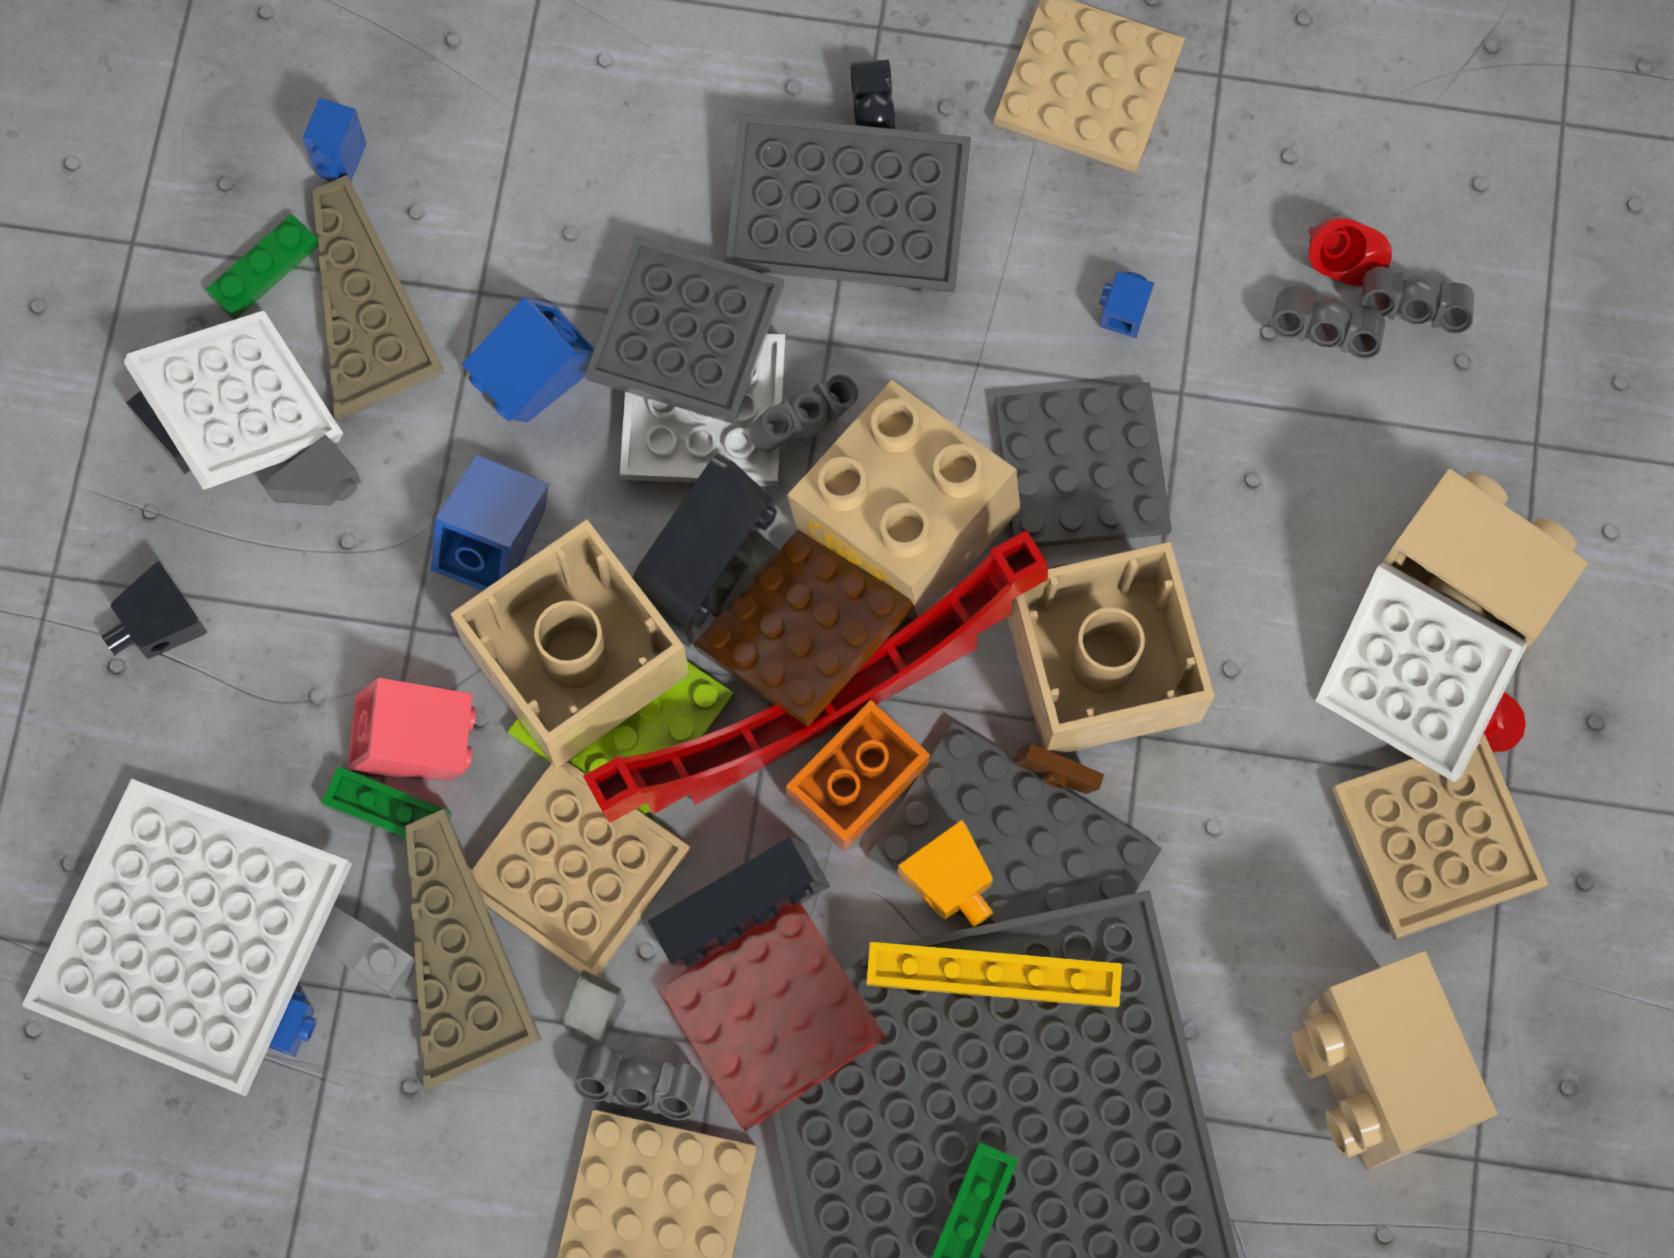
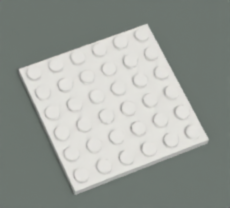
M131 779L22 1006L246 1097L352 864L344 858Z

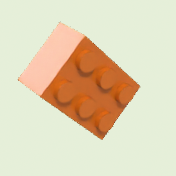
M870 700L786 785V798L845 852L929 765L930 754Z

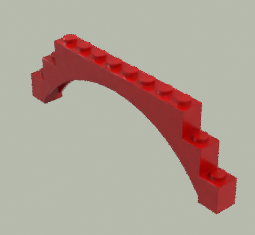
M1027 530L991 549L990 555L951 592L905 628L887 639L809 726H806L777 705H774L728 727L672 747L621 758L619 755L583 775V778L609 823L646 803L652 813L655 814L690 795L696 806L852 719L870 700L877 705L978 648V633L1011 616L1012 600L1048 580V564Z

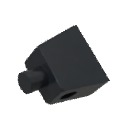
M158 561L112 601L110 606L121 623L101 635L114 656L135 643L143 655L149 659L203 636L207 633V630L160 561Z

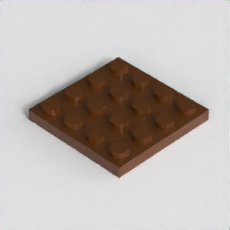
M797 530L693 645L701 655L806 726H809L915 607L912 601L905 595Z

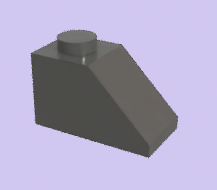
M325 434L265 481L263 485L270 498L277 503L331 506L337 500L343 501L350 497L357 489V484L361 480L356 468Z

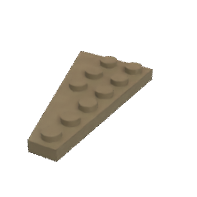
M348 175L312 190L319 245V265L323 286L322 295L326 336L330 357V377L334 398L333 407L336 421L444 374L435 351Z
M445 809L405 826L408 869L412 889L413 904H411V912L415 931L414 954L418 1008L420 1009L422 1036L420 1040L424 1059V1091L542 1040L451 819Z

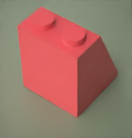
M384 678L375 679L355 695L347 769L360 775L454 780L464 774L471 763L472 748L467 746L468 734L472 730L476 718V709L471 706L472 694Z

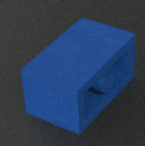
M319 98L302 138L314 171L325 180L332 182L348 175L350 181H352L367 144L356 109Z

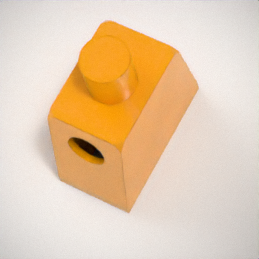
M962 820L898 865V876L944 920L958 910H961L972 926L976 927L994 913L980 895L991 887L993 882L992 875Z

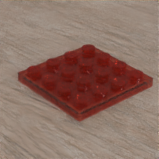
M791 902L778 911L780 914L778 917L760 927H754L745 933L743 937L727 945L660 990L674 1017L744 1131L749 1130L886 1038L883 1030L802 903L793 906Z

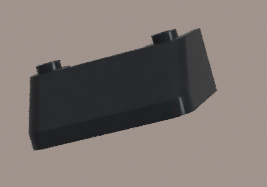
M717 453L710 460L632 576L679 640L687 647H690L693 642V627L695 626L699 629L711 612V607L707 606L712 588L750 532L755 534L759 529L766 531L775 521L777 514L775 499L735 462L720 453Z

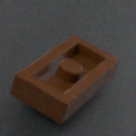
M1032 743L1018 749L1013 763L1023 769L1042 775V782L1058 789L1068 787L1085 795L1099 790L1104 774Z

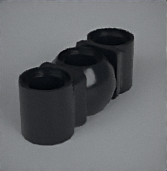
M889 59L851 62L855 125L896 129L894 103L891 97L892 81Z

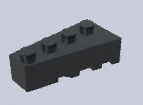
M789 837L649 919L648 922L670 964L677 966L685 965L686 968H691L709 957L707 952L720 945L724 948L744 937L743 933L773 921L780 913L807 901L831 886L809 846L806 843Z

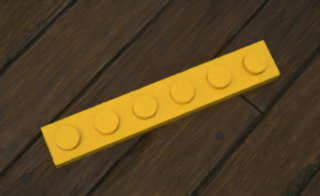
M870 942L866 986L1118 1008L1120 1004L1122 964Z

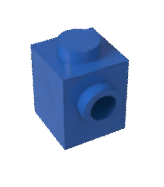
M1117 271L1113 284L1105 282L1099 300V305L1105 306L1100 327L1137 338L1154 282L1147 281L1144 276L1135 272L1122 273Z
M294 991L268 1048L296 1057L301 1042H308L310 1040L317 1019L312 1017L315 1010L305 1003L308 998L307 996Z

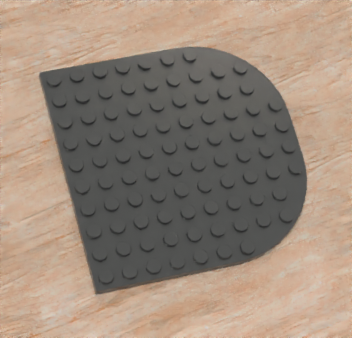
M1150 890L900 943L902 945L1122 964L1120 1004L1118 1008L866 986L869 955L845 969L837 977L831 979L814 996L790 1033L782 1053L776 1079L774 1122L794 1226L804 1258H931L979 1142L1019 1159L979 1258H1239Z

